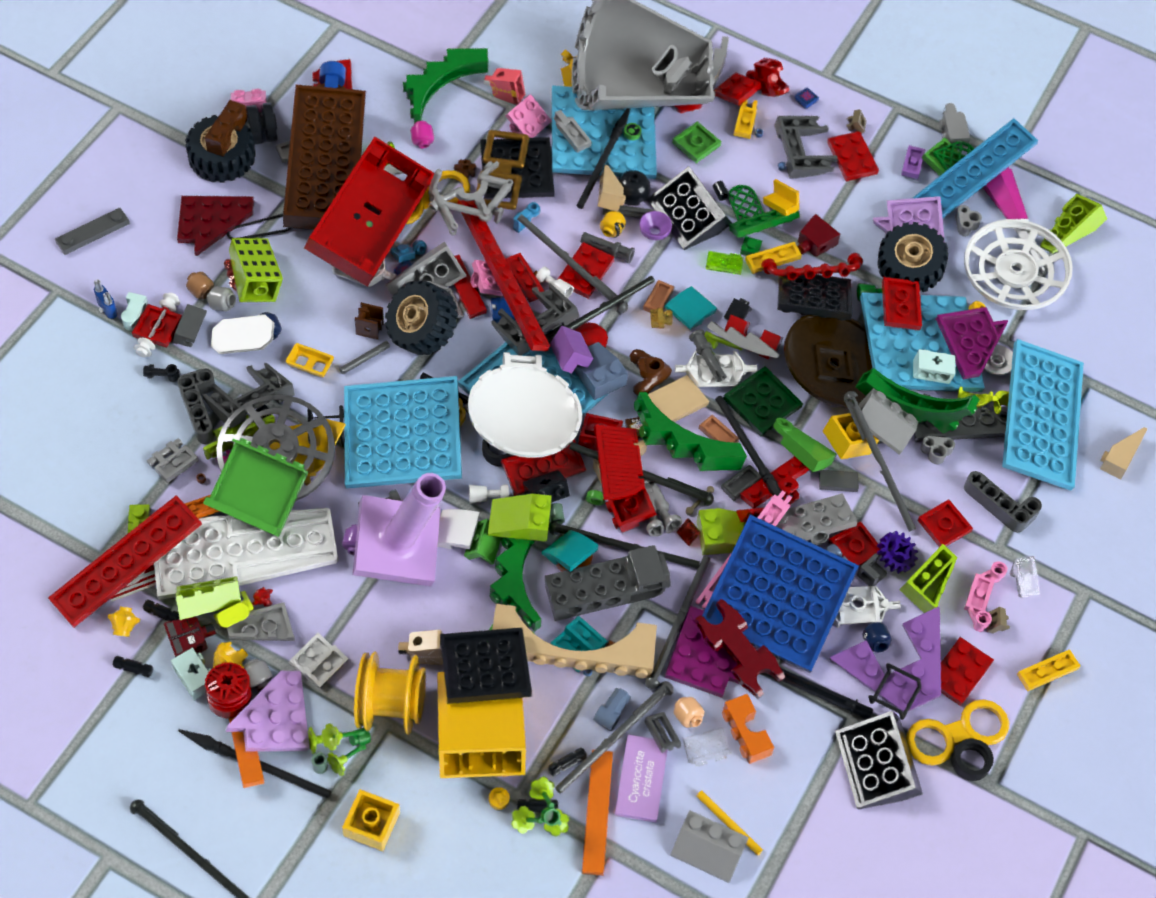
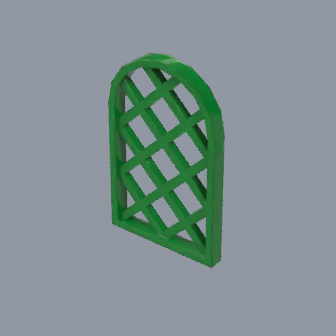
M957 141L934 151L933 155L945 171H947V166H949V169L953 166L952 161L958 162L961 160V157L966 156L961 154L962 150L969 154L974 150V147L967 142ZM962 145L967 146L968 149L962 148ZM954 148L959 149V153L954 152ZM945 151L951 153L950 157L945 155ZM953 154L958 156V160L953 158ZM944 158L949 159L950 163L944 162Z
M737 185L729 191V203L737 221H740L739 216H742L741 220L750 218L746 216L748 212L753 213V216L759 215V210L761 213H764L759 199L751 187ZM743 188L749 190L748 193L742 191ZM733 191H737V192H738L736 196L733 195V194H731V193H732ZM740 193L746 195L744 199L738 197ZM747 197L753 198V201L749 202L746 199ZM736 199L742 201L740 205L734 203ZM744 202L749 204L748 208L742 206ZM754 206L758 209L755 212L750 210V208ZM741 208L743 210H746V212L742 214L739 213V210Z

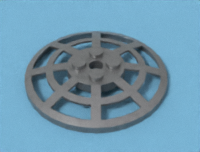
M287 395L263 396L242 405L227 419L221 429L217 442V460L221 472L225 465L222 455L223 442H233V438L236 440H240V438L252 442L251 446L255 448L258 445L269 450L268 454L273 456L276 453L287 457L286 461L291 464L298 454L306 455L308 457L303 464L305 465V470L310 467L314 458L326 461L319 475L306 486L303 483L296 501L308 496L322 484L330 472L335 454L333 433L322 413L310 403ZM268 400H284L281 408L257 412L253 407L257 403ZM292 402L307 407L318 418L307 422L301 415L289 410ZM246 410L250 417L240 426L237 434H225L231 422L238 414ZM269 414H279L277 423L265 424L261 417ZM287 415L297 419L302 425L292 430L289 426L285 425ZM254 421L259 428L254 436L243 435L245 429ZM321 425L324 426L328 437V454L316 450V437L313 428ZM308 432L310 448L299 446L297 436ZM273 442L281 444L277 450L270 448Z

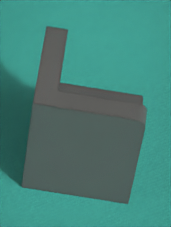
M876 553L860 566L857 574L868 586H875L887 575V572L877 563L879 555Z

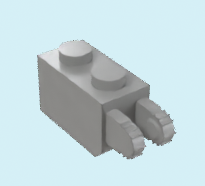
M949 102L945 105L943 117L939 121V129L943 132L942 139L946 138L951 144L957 141L969 143L970 134L965 114L957 112L955 105Z

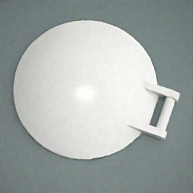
M509 352L503 353V365L492 371L488 370L479 377V380L472 386L468 399L470 420L480 436L489 444L505 453L527 458L549 456L566 448L579 432L582 422V409L576 393H573L568 387L569 384L560 376H554L542 367L541 355H510Z

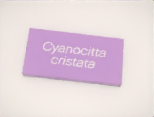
M627 735L615 816L657 823L668 749L661 753L654 739Z

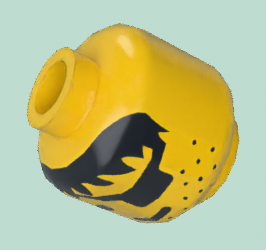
M617 211L606 213L600 222V229L606 237H618L626 226L624 216Z

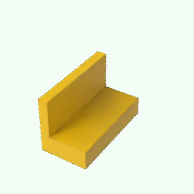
M777 179L773 180L774 193L763 197V204L785 216L799 211V191Z

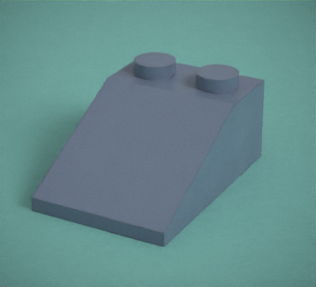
M599 342L588 346L593 357L588 368L577 365L574 369L594 400L627 385L628 372L620 360Z

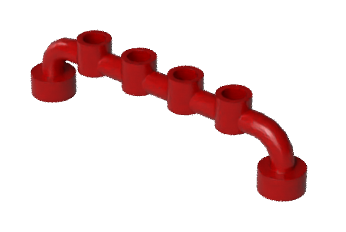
M852 253L847 259L849 265L841 262L837 266H829L824 263L820 267L805 265L803 268L787 266L785 269H777L775 261L768 258L762 262L761 267L766 274L787 276L791 281L795 280L798 275H804L806 279H812L815 274H822L824 278H829L833 273H839L841 277H846L850 272L857 271L862 266L863 259L860 254Z

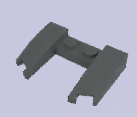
M778 116L774 126L777 137L782 139L787 157L786 168L789 178L817 176L833 172L835 168L831 167V163L836 162L837 156L805 155L800 137L825 133L829 130L827 125L819 126L816 123L819 120V116Z
M551 283L548 284L550 290L539 292L537 287L532 288L534 295L548 309L536 317L544 334L559 324L565 327L579 318L577 307ZM501 308L498 311L501 319L498 323L491 321V324L518 355H523L531 349L518 323Z
M264 363L265 368L259 371L254 370L252 365L246 367L247 372L260 385L258 388L236 399H232L214 383L210 386L211 391H213L211 396L209 397L206 394L202 396L213 412L225 423L238 408L256 398L268 395L294 396L293 384L268 363ZM272 400L257 403L253 407L257 409ZM275 400V401H277L278 403H281V402H283L284 400ZM244 410L238 414L229 425V428L231 429L246 421L245 414H247V411Z

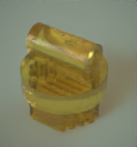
M663 308L650 310L651 328L661 329L664 328V324L672 325L673 313L671 310H666L665 312H663Z

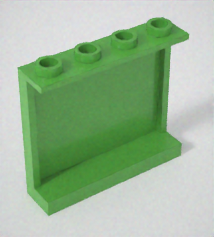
M233 438L232 441L235 444L210 498L206 496L203 504L279 537L309 472L304 469L305 465L294 461L291 464L286 461L287 457L276 453L273 456L268 454L269 450L258 445L255 448L250 446L252 442L240 438V440H236Z

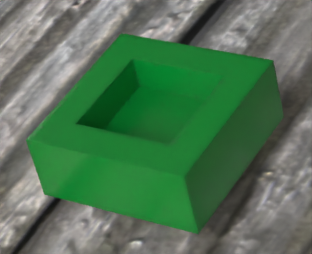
M745 236L740 254L748 256L758 253L762 240Z

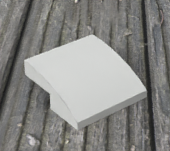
M462 509L442 510L439 519L437 547L452 549V546L470 549L480 518V512Z
M317 633L288 663L297 671H301L305 678L320 688L348 658L335 645L332 646Z

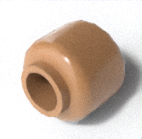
M193 272L187 278L186 287L197 299H206L207 294L214 287L213 281L204 272Z

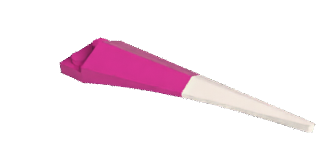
M1006 168L982 187L1006 219L1029 221L1012 169ZM1013 228L1019 238L1027 240L1031 231ZM1030 249V255L1036 261L1041 260V256L1035 250ZM1044 266L1039 267L1041 273L1045 271Z

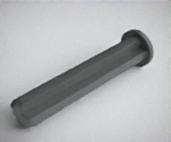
M620 205L618 210L623 216L641 218L647 212L655 211L654 209ZM603 208L602 215L613 210Z

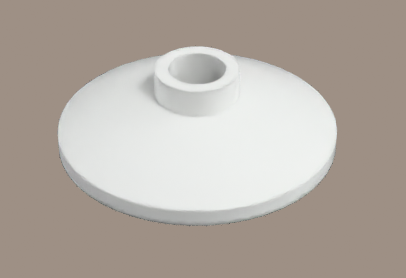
M996 345L984 370L994 375L1010 373L1013 352L1005 346Z

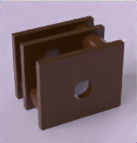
M361 302V308H358L359 315L355 317L356 335L378 340L379 330L382 331V325H384L383 307Z

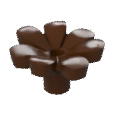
M461 159L458 161V164L454 165V170L462 173L466 178H469V175L471 177L476 175L474 170L477 167L475 163H471V160Z

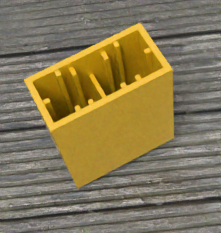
M437 672L440 778L525 775L526 741L523 698L447 704L444 672Z

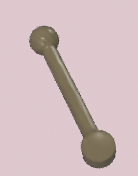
M708 486L706 492L713 493V486ZM697 500L691 507H687L686 514L692 515L694 509L702 501Z

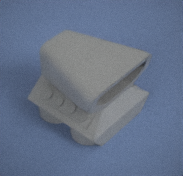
M670 45L652 67V73L663 81L664 93L669 94L684 79L692 65L688 56L677 59L678 50L674 45Z

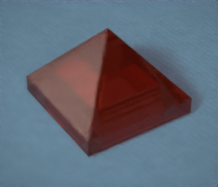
M687 518L676 533L690 546L701 531Z

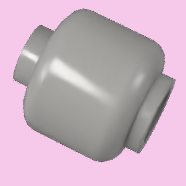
M216 286L207 294V302L213 310L229 311L236 303V296L230 288Z
M256 658L243 665L249 675L251 689L257 688L258 691L264 689L272 678V673L267 663Z

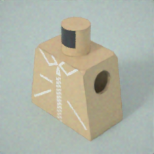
M441 630L411 632L409 634V642H399L398 652L399 654H409L411 659L414 655H417L419 664L443 665L440 634L443 633Z

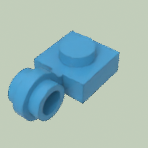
M531 202L527 205L526 209L518 212L513 219V229L517 233L522 231L525 226L517 218L522 214L531 222V218L540 214V206L535 202Z
M416 240L412 247L408 244H401L398 247L391 248V255L399 263L415 259V254L422 255L426 252L427 245L423 240Z

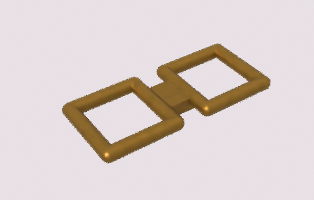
M498 130L488 131L483 162L485 164L490 161L493 163L499 162V166L489 175L514 181L511 201H501L497 208L502 207L503 209L515 210L517 207L522 177L511 174L512 167L523 168L525 165L529 144V135ZM494 137L522 141L518 161L490 157ZM479 183L477 185L476 191H478L481 186ZM484 199L486 205L491 202L490 199Z

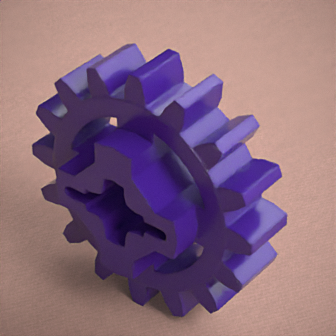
M898 531L887 533L880 539V543L877 544L880 550L877 554L882 556L879 561L885 562V568L889 566L891 572L896 570L900 574L902 572L906 573L916 565L915 562L918 560V557L915 554L918 553V550L913 548L916 545L915 543H910L911 537L905 538V533L899 535Z

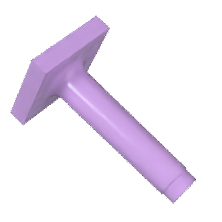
M434 473L422 475L414 483L404 501L366 495L361 497L352 575L432 586L435 582L440 507L438 505L446 490L445 482L439 475Z

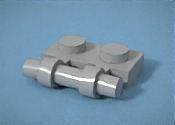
M179 438L167 443L164 449L159 452L156 451L147 460L151 467L158 463L154 467L155 471L166 483H169L198 462V457L187 445L180 449L178 448L183 445Z

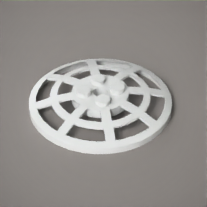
M1005 219L985 225L969 240L964 254L965 271L973 287L991 302L1010 309L1033 310L1050 305L1064 294L1072 277V260L1063 242L1048 229L1025 220ZM1019 228L1031 232L1027 240L1005 238L1002 229ZM995 231L998 240L989 244L984 251L975 246V243L982 236ZM1037 234L1056 247L1058 253L1048 256L1041 247L1033 243ZM1007 244H1020L1024 246L1022 250H1009ZM1001 247L1002 253L998 258L989 255V252L994 248ZM1030 249L1035 250L1043 259L1036 261L1029 254ZM971 251L980 257V274H971L969 269V255ZM1063 259L1065 266L1064 282L1053 280V262ZM985 260L995 265L994 272L985 273ZM1047 265L1048 278L1037 276L1039 267ZM1016 266L1020 268V271H1015L1012 267ZM998 279L1003 283L1002 290L995 287L990 280ZM976 281H984L991 290L999 294L998 298L982 289ZM1033 282L1044 284L1041 289L1034 293L1028 287ZM1050 286L1061 288L1053 298L1040 303L1036 298L1043 294ZM1011 288H1021L1025 295L1009 294ZM1006 298L1015 300L1028 299L1032 305L1013 304L1004 300Z

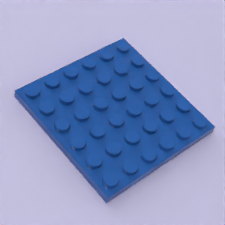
M749 515L702 616L710 624L718 625L722 623L723 616L717 609L716 604L720 599H723L732 608L737 610L746 621L748 628L742 633L754 647L760 648L764 645L775 657L811 673L859 565L755 516Z

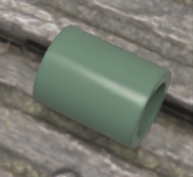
M561 503L551 504L550 518L551 521L557 520V524L565 522Z
M316 753L312 757L313 770L316 773L322 774L328 769L327 758L323 753Z

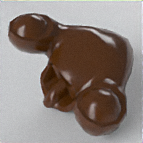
M632 350L629 355L631 362L639 367L640 375L644 379L633 386V392L636 396L639 395V392H647L649 394L654 387L664 382L672 372L671 367L662 359L653 357L643 350Z

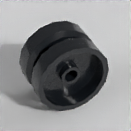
M271 102L261 105L262 115H259L256 105L246 106L254 144L263 142L262 132L264 131L269 142L278 141L277 122Z

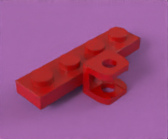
M795 456L771 472L781 492L782 490L786 492L783 496L784 501L787 495L793 496L788 503L790 505L800 498L796 490L799 488L796 479L810 470ZM763 479L740 493L741 499L752 508H756L773 496L769 492L766 483L763 482Z

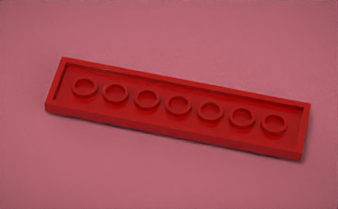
M177 495L174 496L49 596L48 599L71 626L75 628L202 525L201 521Z

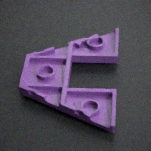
M939 607L902 624L920 660L901 668L918 677L922 685L909 711L941 697ZM867 640L830 657L831 662L836 663L847 671L849 675L854 676L860 683L875 692L885 676ZM894 671L890 673L879 695L885 701L904 712L917 688V682Z

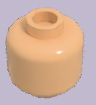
M682 697L675 703L674 715L684 727H697L703 721L704 709L695 698Z

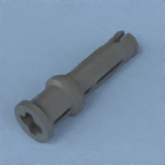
M584 232L581 237V243L584 242L597 249L611 253L615 258L624 259L627 263H630L635 253V248L622 246L620 242L612 243L587 232Z
M704 330L694 331L689 336L690 341L695 344L696 352L704 358L715 381L721 382V377L725 379L727 376L711 350V343L706 340Z

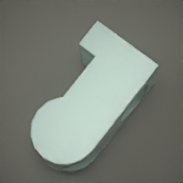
M128 292L126 297L128 307L122 312L121 318L124 328L133 331L147 307L148 301L144 295Z

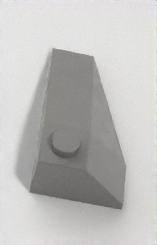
M443 242L388 282L386 287L393 296L398 293V289L402 286L406 287L405 284L416 280H427L448 287L467 275L447 244Z

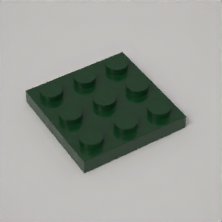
M766 366L723 396V399L760 436L774 428L773 425L777 418L786 419L803 406V402Z

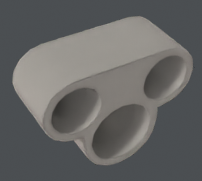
M966 205L959 206L955 217L958 232L962 236H968L971 231L978 229L982 220L979 212L970 211V208Z
M926 436L920 448L923 453L928 454V458L933 464H941L946 456L951 455L955 442L951 438Z

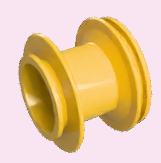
M376 651L372 652L371 656L367 652L363 653L355 687L354 721L356 728L361 729L364 727L365 731H369L375 716L403 718L404 730L407 735L411 733L414 722L415 724H420L426 693L425 667L419 668V658L417 655L412 657L409 670L380 668L379 656Z

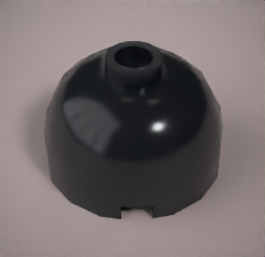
M629 170L618 178L624 188L623 195L626 196L624 204L637 206L640 205V202L647 201V198L650 196V181L644 173L638 170Z

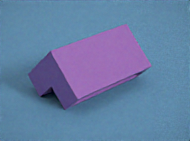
M561 326L550 343L561 369L572 374L577 365L588 368L593 357L582 334Z

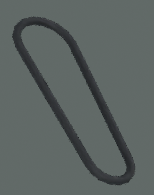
M283 214L237 225L236 227H234V229L278 217H283ZM291 228L238 238H254L289 231ZM229 231L227 232V237L232 240L233 237L229 235Z

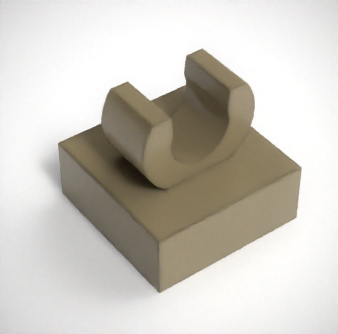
M861 109L854 110L853 116L847 118L850 124H846L850 131L856 129L861 134L865 133L866 119Z
M998 607L988 612L992 617V621L987 627V632L993 634L999 630L1005 631L1010 628L1007 625L1009 617L1006 615L1005 608Z

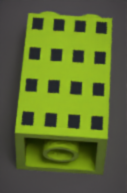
M232 238L229 254L239 302H276L283 278L268 238Z

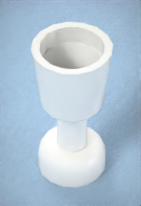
M543 267L536 274L539 283H551L567 299L573 293L574 287L561 279L555 280L552 278L548 268Z
M508 484L502 485L500 490H487V486L469 485L470 504L487 502V498L509 497Z

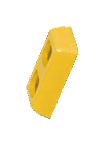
M296 343L288 355L286 363L291 367L323 378L331 366L334 357ZM299 356L308 358L305 366L295 363ZM316 362L325 364L322 372L313 370Z

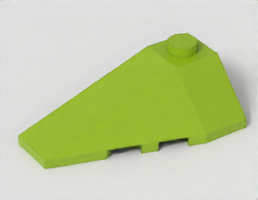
M1075 194L1063 206L1062 214L1056 218V224L1049 231L1055 234L1066 247L1097 230L1107 220L1102 204L1080 194ZM1045 238L1040 244L1042 249L1051 253L1058 251Z

